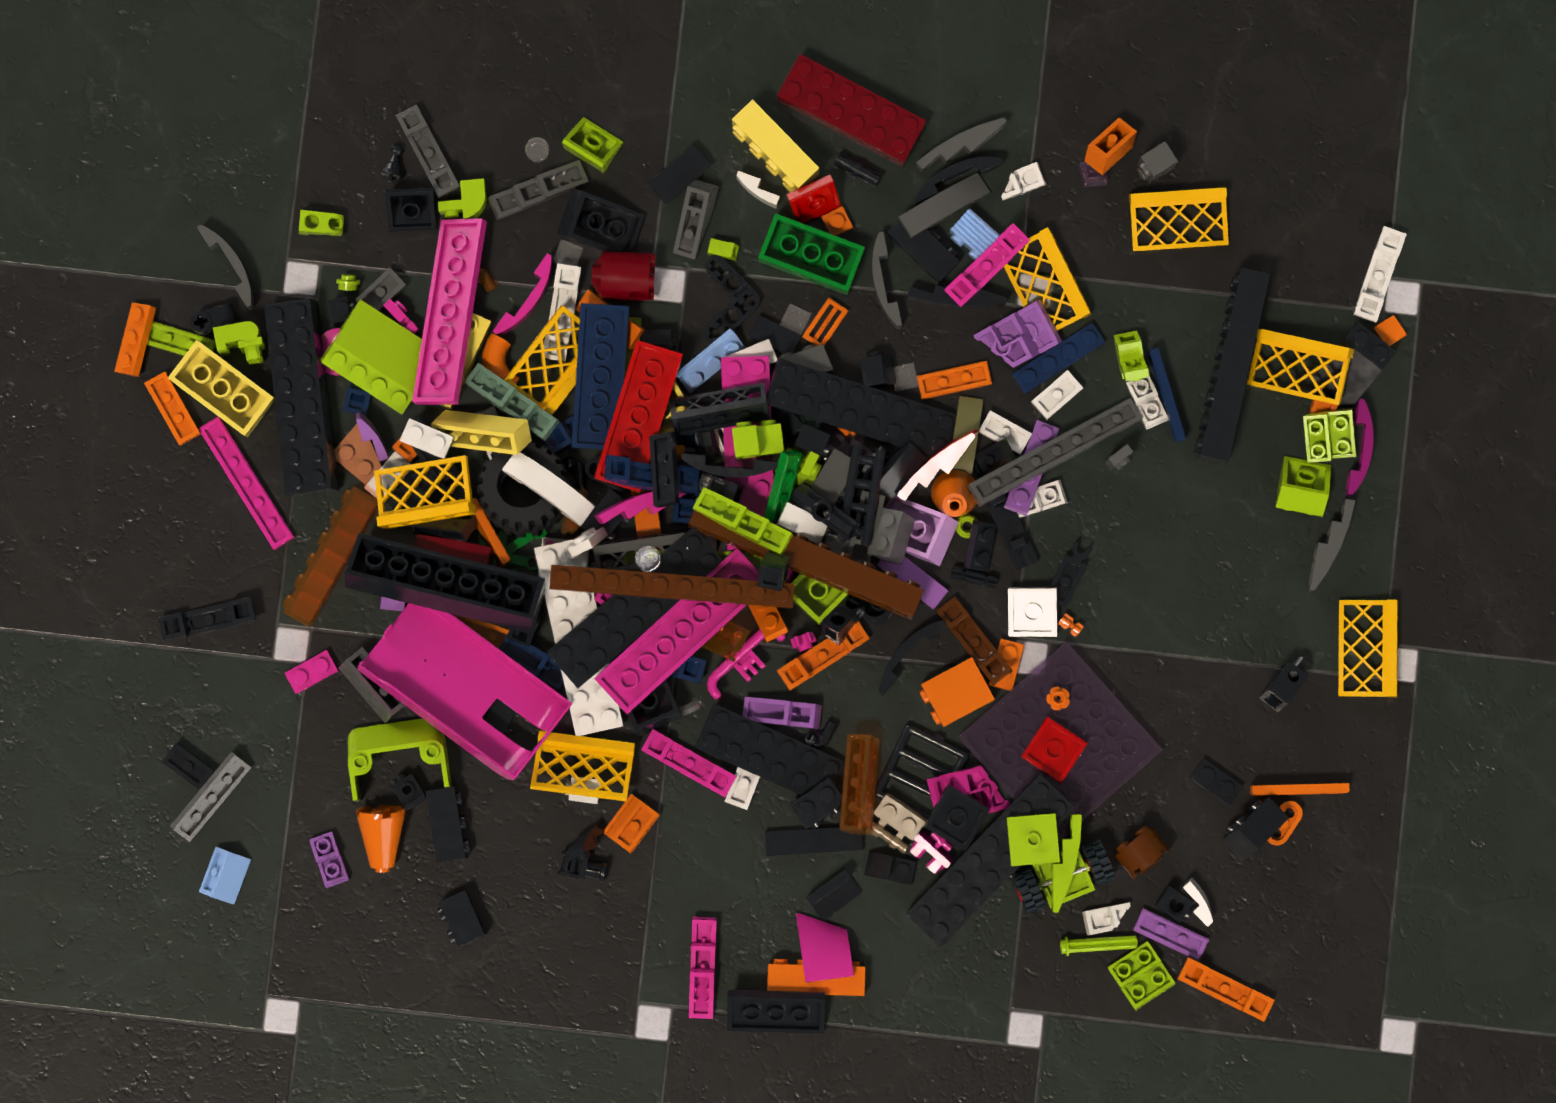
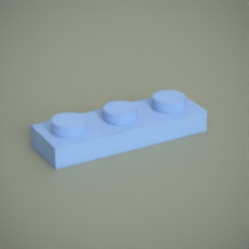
M729 329L678 371L677 378L691 394L721 369L722 357L745 349V346L737 335Z

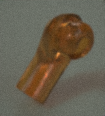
M480 268L477 283H481L487 293L496 289L497 285L488 271Z

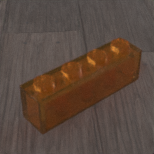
M847 734L839 830L848 834L872 835L880 739L872 735Z

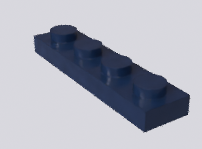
M1092 322L1014 372L1012 376L1025 395L1105 344V341Z

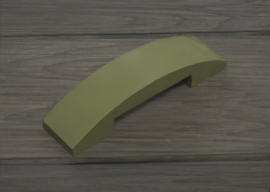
M959 396L953 440L973 429H976L979 433L983 399ZM978 433L951 470L965 471L972 476Z

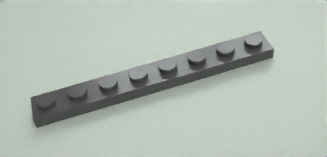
M1129 398L975 480L967 487L978 506L981 507L1140 422L1143 417L1132 399Z

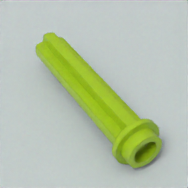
M1136 936L1068 940V937L1060 940L1061 954H1066V956H1069V953L1136 949L1138 946Z

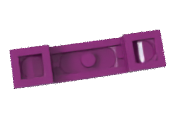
M1364 399L1356 401L1354 425L1363 426L1358 471L1350 470L1347 476L1345 496L1349 497L1354 494L1362 483L1369 468L1373 451L1372 419Z

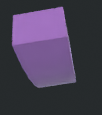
M745 697L743 716L757 723L819 729L822 705Z

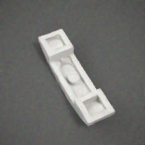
M1386 226L1383 227L1358 297L1354 315L1375 323L1377 322L1395 264L1407 235L1406 233Z
M557 263L549 320L560 305H563L575 315L581 267ZM562 313L557 320L558 329L571 328L570 317ZM571 331L559 333L560 346L569 345ZM555 333L546 334L544 348L556 347ZM561 349L563 362H566L568 349ZM557 350L544 352L545 359L558 361Z
M522 453L518 455L513 454L502 469L503 472L517 482L523 483L557 507L563 515L580 527L595 507L559 477Z

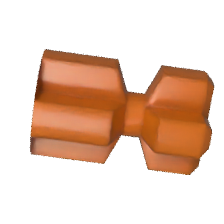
M1065 613L1058 622V625L1065 630L1071 628L1070 633L1076 637L1084 625L1080 622L1074 624V618Z

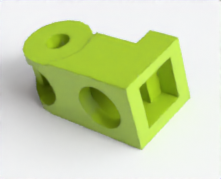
M300 210L299 235H343L344 215Z

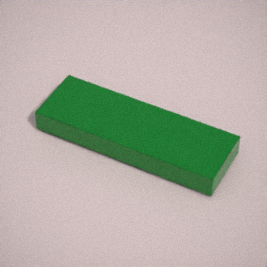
M797 450L783 451L780 454L764 518L770 522H778L787 502L790 503L802 453Z

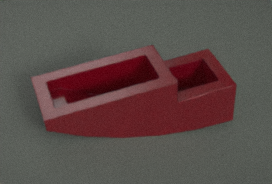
M416 534L414 547L490 564L492 547Z

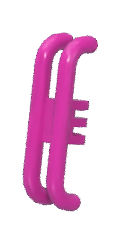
M760 629L708 677V691L715 700H719L722 696L717 688L718 681L733 667L747 682L751 680V677L746 673L748 669L755 676L759 673L752 666L755 662L759 668L763 669L765 667L764 663L752 651L765 639ZM783 634L776 639L780 642L784 641L786 635Z

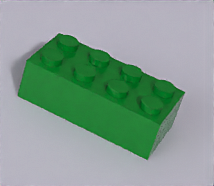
M775 213L760 251L758 262L848 295L865 247Z

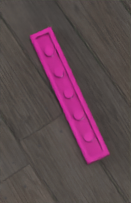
M218 416L198 428L273 550L294 539V535L220 417Z

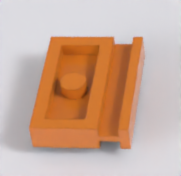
M631 794L627 802L625 801L604 829V834L632 854L660 815Z

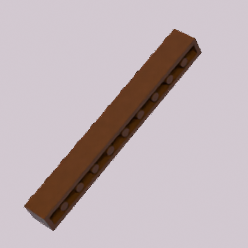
M695 510L691 516L688 528L695 527L700 533L761 558H764L766 552L774 553ZM795 533V536H792L783 553L784 556L790 557L789 570L912 620L924 591L920 588V584L911 580H907V582L897 579L898 575L885 570L884 573L875 570L876 566L871 563L862 561V564L853 561V557L847 553L840 552L836 554L830 551L831 548L825 544H812L808 542L809 539L801 534Z
M551 565L549 590L790 609L793 608L794 584L785 583L782 591L757 587L758 581L563 565Z

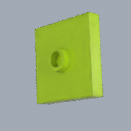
M1056 813L1007 817L1011 866L1060 862Z

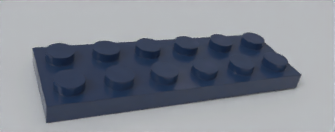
M581 303L571 444L573 448L603 449L624 383L629 306Z

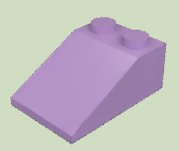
M894 496L884 508L904 512L915 519L905 553L940 566L959 522L944 513L909 500L904 501L900 497Z

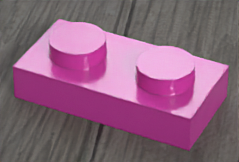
M325 650L285 672V675L295 694H299L339 672L328 650Z

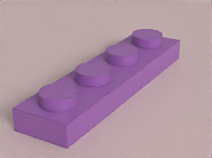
M1037 420L1024 454L1056 438L1059 428ZM1042 474L1011 490L1004 508L1027 516Z

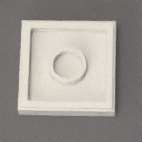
M1008 588L1009 636H1057V588Z

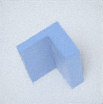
M215 847L199 892L212 898L235 904L251 859Z

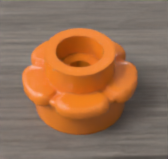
M1053 687L1050 693L1047 694L1046 701L1053 710L1059 711L1061 708L1065 709L1069 705L1070 694L1065 688ZM1057 696H1060V701L1056 700Z

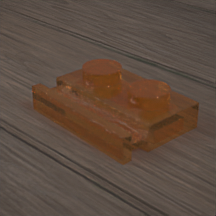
M729 621L702 648L735 662L734 656L736 652H740L750 631Z

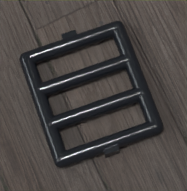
M906 724L873 790V796L882 801L887 794L884 790L891 778L931 798L927 785L894 770L900 757L938 775H944L965 769L970 753L945 741V737L939 734L933 735L912 724ZM913 735L958 757L959 759L953 771L906 749L905 746L910 736ZM899 799L901 802L912 808L914 811L922 815L924 818L928 819L930 813Z

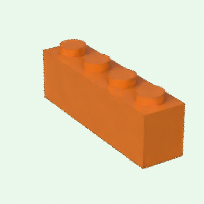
M773 959V964L768 963L767 991L825 992V995L865 996V966H860V961H852L853 977L805 983L802 960H797V964H788V959Z

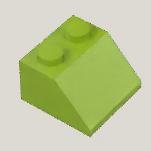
M1284 456L1277 489L1276 508L1323 517L1329 497L1331 465L1318 462L1307 463V460Z

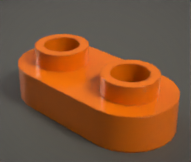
M1287 801L1279 806L1284 813L1287 809H1292L1294 814L1293 817L1289 818L1278 829L1280 831L1278 838L1271 836L1267 840L1271 845L1284 844L1301 820L1302 808L1294 801Z

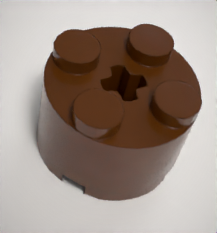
M1147 825L1135 833L1136 839L1131 843L1126 840L1116 848L1117 855L1115 858L1133 880L1137 878L1135 873L1139 872L1142 875L1162 859L1163 851L1167 854L1171 851L1153 827L1148 828Z

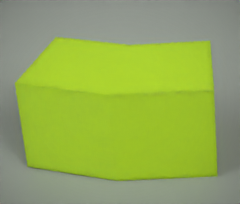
M711 238L707 253L711 256L717 255L724 259L736 261L739 246L735 243Z

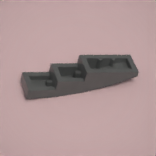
M1000 118L983 123L955 135L918 160L916 167L923 173L939 158L945 164H948L963 150L971 156L1006 126V119Z
M580 160L539 174L533 179L514 185L511 189L491 195L488 200L496 219L500 220L562 195L589 181Z
M977 172L899 216L898 219L909 237L913 238L929 227L932 228L946 218L954 216L988 195L990 191Z
M1345 499L1343 501L1339 522H1329L1326 543L1318 542L1315 544L1307 588L1308 592L1315 591L1335 560L1350 525L1355 500Z

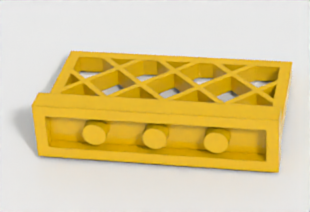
M1226 187L1129 194L1133 251L1229 245ZM1221 202V213L1214 219L1205 209L1211 203ZM1201 203H1207L1203 208H1201L1198 205ZM1187 204H1193L1200 210L1192 221L1181 213ZM1173 205H1182V206H1181V208L1178 210V209H1177L1176 207H1174ZM1159 206L1155 212L1150 208ZM1163 206H1170L1176 211L1168 222L1157 214ZM1145 207L1152 213L1144 224L1136 218V208ZM1202 213L1213 221L1204 232L1194 224ZM1178 215L1189 223L1180 234L1170 226ZM1154 216L1165 224L1157 235L1146 227ZM1221 217H1222V225H1220V224L1217 222ZM1137 223L1141 226V228L1138 231ZM1216 224L1222 229L1223 240L1213 241L1206 234ZM1191 226L1202 234L1195 242H1188L1183 237V234ZM1167 227L1178 236L1171 244H1165L1158 238ZM1145 229L1154 238L1148 245L1138 246L1137 236ZM1203 237H1205V238L1208 240V241L1200 242ZM1181 238L1185 243L1176 242ZM1156 240L1161 243L1160 245H1152Z
M1047 227L1039 231L1038 234L1028 238L1030 241L1025 245L1024 251L1018 252L1022 254L1018 268L1010 266L1008 263L1004 266L1024 308L1028 306L1027 302L1031 293L1043 297V306L1046 299L1059 302L1055 316L1048 314L1050 318L1054 319L1053 325L1056 331L1092 315L1050 228ZM1036 240H1039L1042 246L1039 257L1027 253L1029 244ZM1044 252H1045V254H1046L1048 260L1043 259ZM1025 256L1038 260L1034 273L1021 269ZM1041 261L1051 264L1053 270L1050 279L1037 275ZM1011 269L1017 271L1015 277H1014V275H1013ZM1020 272L1033 276L1029 289L1018 285L1017 280ZM1055 274H1056V276H1057L1059 282L1053 280ZM1036 277L1049 281L1045 294L1032 291ZM1052 283L1059 284L1063 288L1060 300L1048 296ZM1021 290L1027 292L1026 298L1024 297ZM1065 295L1070 303L1064 301ZM1062 304L1071 306L1076 316L1068 320L1059 318ZM1057 320L1062 321V323L1055 326Z
M560 305L504 379V381L515 387L518 392L535 402L538 407L550 415L554 414L576 383L578 344L575 330H579V327H575L574 321L579 325L580 319L563 305ZM562 313L570 317L571 328L558 329L557 320ZM571 331L573 344L560 346L559 333ZM555 333L556 347L544 348L543 338L546 334ZM573 348L574 358L571 362L562 363L561 349ZM557 350L558 363L546 365L544 352ZM540 352L542 366L529 367L528 358L530 355ZM559 367V378L556 381L548 382L546 369ZM542 369L544 382L531 384L530 371ZM518 372H526L527 385L517 386L511 380ZM544 386L545 396L539 403L533 398L532 388ZM528 388V393H526L522 389Z
M1258 328L1247 385L1340 405L1350 359H1353L1355 349ZM1262 344L1270 345L1275 352V355L1264 361L1260 354ZM1276 347L1284 349L1279 352ZM1288 350H1293L1298 360L1287 366L1281 355ZM1299 352L1306 353V355L1301 357ZM1311 355H1315L1321 365L1310 371L1304 360ZM1278 357L1284 369L1273 375L1267 364ZM1322 357H1324V358H1329V360H1327L1326 362H1324V360L1322 359ZM1334 360L1343 361L1341 372L1333 376L1327 365ZM1301 362L1307 374L1296 381L1290 369ZM1264 366L1270 378L1263 383L1254 381L1256 371ZM1324 367L1330 379L1319 386L1313 374ZM1287 372L1293 383L1286 388L1280 387L1276 378ZM1310 377L1316 388L1309 393H1305L1299 383ZM1271 381H1273V383L1275 384V386H1274V385H1269L1268 383L1271 382ZM1331 382L1337 388L1335 399L1327 398L1322 391V388ZM1296 386L1298 391L1291 390V388ZM1318 391L1321 396L1314 395V393Z
M466 455L374 471L379 516L377 517L378 527L390 529L477 514L476 505L473 504L468 457ZM461 462L462 472L455 478L448 470L454 463ZM436 466L442 472L433 482L425 475L431 467ZM413 470L419 476L410 486L402 479L408 471ZM391 474L396 478L389 490L382 484V475ZM445 475L454 480V483L447 492L438 486ZM423 478L431 484V487L424 496L415 490ZM400 482L409 488L401 500L392 493ZM458 484L465 490V499L456 500L451 496ZM436 488L444 496L439 503L433 504L428 498ZM414 492L422 499L416 507L411 508L405 502ZM391 496L399 503L393 511L386 512L385 502Z
M1339 600L1338 696L1397 697L1398 600ZM1344 605H1355L1361 613L1350 622L1344 616ZM1359 605L1368 606L1363 610ZM1373 605H1383V615L1375 622L1366 612ZM1363 614L1373 623L1364 634L1353 625ZM1344 619L1349 623V625L1345 629ZM1382 620L1383 629L1378 625ZM1351 626L1361 635L1352 646L1344 640V633ZM1375 627L1383 633V639L1376 646L1365 637ZM1363 638L1373 647L1364 658L1353 649ZM1344 644L1349 648L1345 653ZM1383 644L1382 653H1381V652L1378 650V648ZM1375 650L1382 657V664L1376 670L1365 661ZM1350 651L1361 660L1352 670L1344 664V657ZM1362 663L1373 672L1364 682L1353 673ZM1344 668L1349 672V673H1347L1345 676H1344ZM1380 669H1382V677L1377 673ZM1350 675L1361 684L1355 691H1344V681ZM1376 675L1382 681V692H1372L1365 684ZM1364 687L1368 692L1359 690Z
M539 731L538 743L545 735V731ZM551 732L536 751L530 789L627 802L635 743ZM541 752L553 753L556 758L546 764L541 758ZM569 755H573L580 761L570 767L564 759ZM593 758L600 759L603 762V765L596 770H593L588 764ZM617 761L627 762V768L619 774L611 766ZM560 762L566 771L556 776L550 768ZM584 765L590 774L580 780L574 771ZM608 768L614 777L604 783L598 774ZM545 771L552 778L547 783L537 782V776ZM570 774L576 783L572 786H564L560 780ZM593 777L600 784L594 790L588 789L584 784ZM618 780L623 786V793L612 792L608 786Z

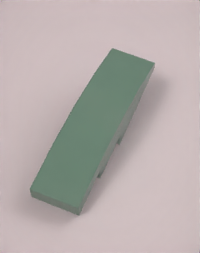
M479 363L464 381L465 384L511 418L528 420L529 430L544 441H546L559 423L555 417L538 407L535 402L518 392L515 387Z

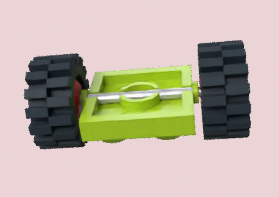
M1100 839L1081 846L1086 862L1083 861L1080 851H1078L1074 874L1063 903L1095 890L1088 873L1089 871L1097 886L1116 879L1109 857ZM1051 863L1032 865L1038 882H1036L1030 867L1012 874L1018 896L1028 915L1046 908L1040 891H1043L1051 908Z

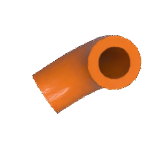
M491 333L482 353V364L504 380L510 373L506 365V355L511 344ZM515 375L511 381L517 385L520 377Z

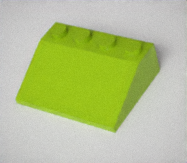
M360 299L321 357V363L400 414H403L413 399L422 338Z

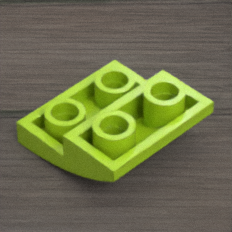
M1353 408L1303 415L1307 463L1357 456Z
M1148 941L1107 967L1135 1011L1175 985V981Z

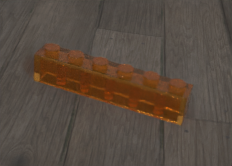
M354 486L351 491L347 489L341 499L343 505L340 511L335 510L329 521L332 524L328 532L324 531L317 542L320 545L317 552H312L306 561L307 570L304 574H299L294 583L296 589L293 595L288 594L282 605L285 608L283 613L310 628L348 562L358 533H364L378 508L376 498Z

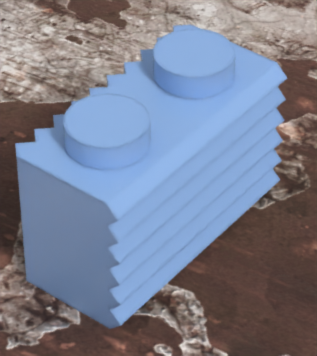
M970 208L950 229L952 234L950 238L959 247L964 245L970 250L968 254L973 260H976L1000 236Z

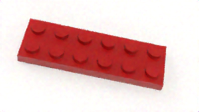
M639 340L636 341L595 473V479L641 493L642 489L620 485L605 479L606 455L627 457L633 462L650 464L649 436L659 434L683 354Z

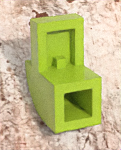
M484 178L461 180L462 199L439 201L440 215H445V218L459 217V213H463V219H476L484 211L487 203L486 182Z
M1132 331L1114 335L1116 354L1122 378L1125 381H1140L1145 377H1149V370L1143 356L1142 342L1138 332Z
M788 447L785 451H793V449ZM810 451L806 456L802 455L795 480L796 485L800 486L802 483H805L809 487L812 486L822 466L816 462L819 457L818 454Z

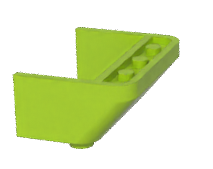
M423 718L352 730L348 735V769L353 801H362L358 775H364L371 770L373 753L419 747L420 756L427 764L441 763L444 787H452L445 734Z

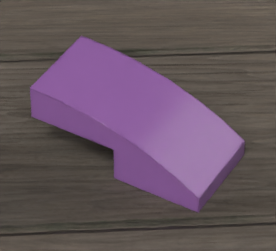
M361 412L355 413L362 441L373 440L379 461L388 459L385 443L378 430Z

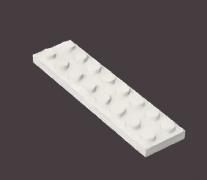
M573 539L534 548L540 577L545 578L544 597L555 644L597 609L594 593L549 590L551 565L588 567L585 552L574 557L571 556L568 548L575 543ZM609 663L578 689L561 670L567 700L572 703L569 709L576 736L623 726L618 704L594 680L595 677L610 665Z

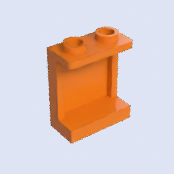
M972 657L920 685L922 690L919 691L924 703L930 702L934 710L930 714L936 725L941 723L943 728L995 700Z

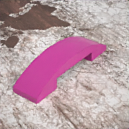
M1013 223L944 291L962 307L1030 240Z
M547 253L534 272V275L540 279L515 317L507 312L504 314L493 330L495 335L500 337L512 331L523 323L536 309L550 281L553 264L551 255Z
M652 729L641 749L643 752L723 797H726L737 777Z

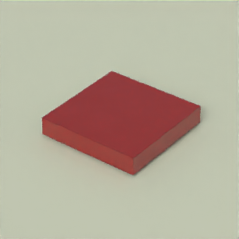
M831 175L786 194L795 221L803 224L841 207Z
M1047 716L1021 755V758L1061 784L1088 743Z

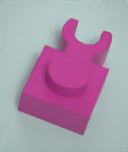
M389 299L383 305L403 327L414 334L419 331L417 326L404 314L407 309L398 300L394 303Z
M807 632L793 637L790 641L793 650L798 648L799 652L813 648L812 643L816 642L813 632Z

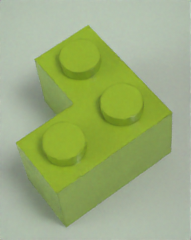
M775 420L762 421L761 426L752 425L751 421L736 423L737 428H732L735 457L737 460L777 455L784 451L781 423L776 424Z

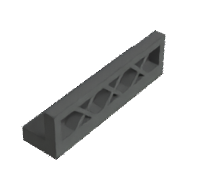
M687 530L599 542L591 549L594 555L595 568H601L599 555L611 554L616 560L611 567L601 569L627 571L645 568L652 562V560L645 556L651 547H658L665 551L666 549L662 546H671ZM644 548H646V549L643 551V553H641L640 551H638V549H644ZM634 550L640 555L634 564H627L622 560L627 551ZM617 552H622L619 556L614 554ZM644 558L648 562H641V560ZM619 561L624 564L621 566H616L619 563Z

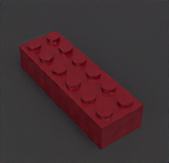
M799 54L777 95V101L904 167L926 126V120Z

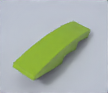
M705 487L693 506L695 511L779 555H783L793 536L791 532L770 523L768 519L749 511L747 507Z
M1070 813V838H1061V862L1051 863V911L1053 913L1059 912L1069 890L1076 867L1081 840L1082 815L1080 813Z

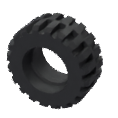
M530 442L520 452L571 486L564 464L561 463L556 453H551L548 447L543 445L540 448L536 442ZM493 452L491 454V461L485 460L482 465L484 470L479 472V485H477L479 501L487 518L492 521L497 529L502 528L506 534L511 536L513 533H517L518 537L526 538V533H531L534 537L538 536V531L545 529L546 532L551 530L553 522L558 524L562 520L561 510L543 497L536 504L525 508L513 507L505 502L502 496V489L510 476L503 472L502 469L513 454Z

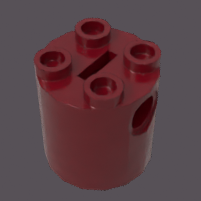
M602 251V255L592 265V285L601 299L654 300L655 254Z

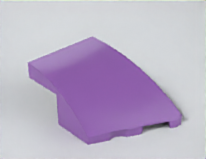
M1040 300L973 335L977 341H982L991 348L994 354L1001 356L1013 368L1062 342Z

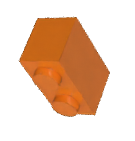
M1118 118L1088 145L1084 162L1103 175L1133 148L1137 131L1121 118Z

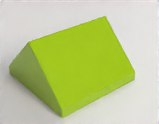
M583 117L563 139L562 144L564 149L602 173H605L621 148L623 141Z

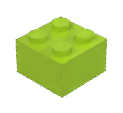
M801 574L791 583L794 584L793 601L818 625L849 595Z

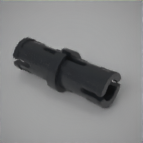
M842 151L834 162L835 166L852 174L853 178H859L874 188L877 187L883 174L866 166L862 160L857 161Z

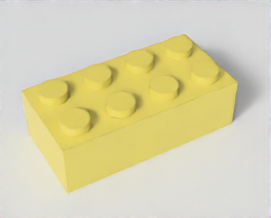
M753 99L732 119V133L740 142L745 140L749 144V151L758 160L762 157L767 164L765 167L773 176L778 174L782 178L783 186L789 192L806 186L819 177V167Z
M198 340L195 341L168 377L169 380L247 438L275 402L274 397Z

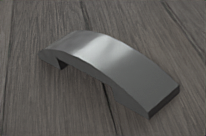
M417 104L395 115L438 197L440 198L459 188L460 186Z
M203 225L197 226V229L212 251L219 246L223 250L242 283L235 286V289L247 308L252 310L254 308L253 288L242 261L218 234Z
M879 232L872 256L873 285L884 314L896 329L902 328L898 302L888 303L879 260L888 259L884 232Z

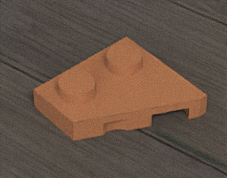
M358 424L352 428L335 448L336 461L365 485L373 478L374 471L382 467L371 440L362 441Z

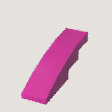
M647 491L617 502L594 516L598 523L604 524L620 513L624 519H630L645 508L649 514H655L665 507L657 508L653 506V491ZM679 493V498L686 493Z
M692 917L689 1018L713 1019L717 917Z

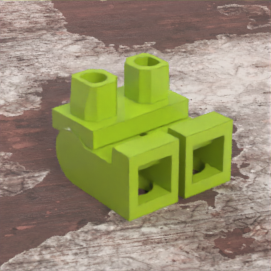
M245 321L213 327L217 352L221 357L231 356L230 349L239 347L241 352L246 355L249 365L264 362L262 350L266 349V343L255 323Z

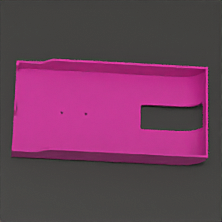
M410 603L392 625L390 624L383 637L357 668L358 671L471 755L509 780L516 779L572 705L570 701L452 614ZM496 699L502 701L539 729L546 731L532 751L520 747L483 720V715Z

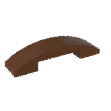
M955 596L936 610L993 685L1013 671Z

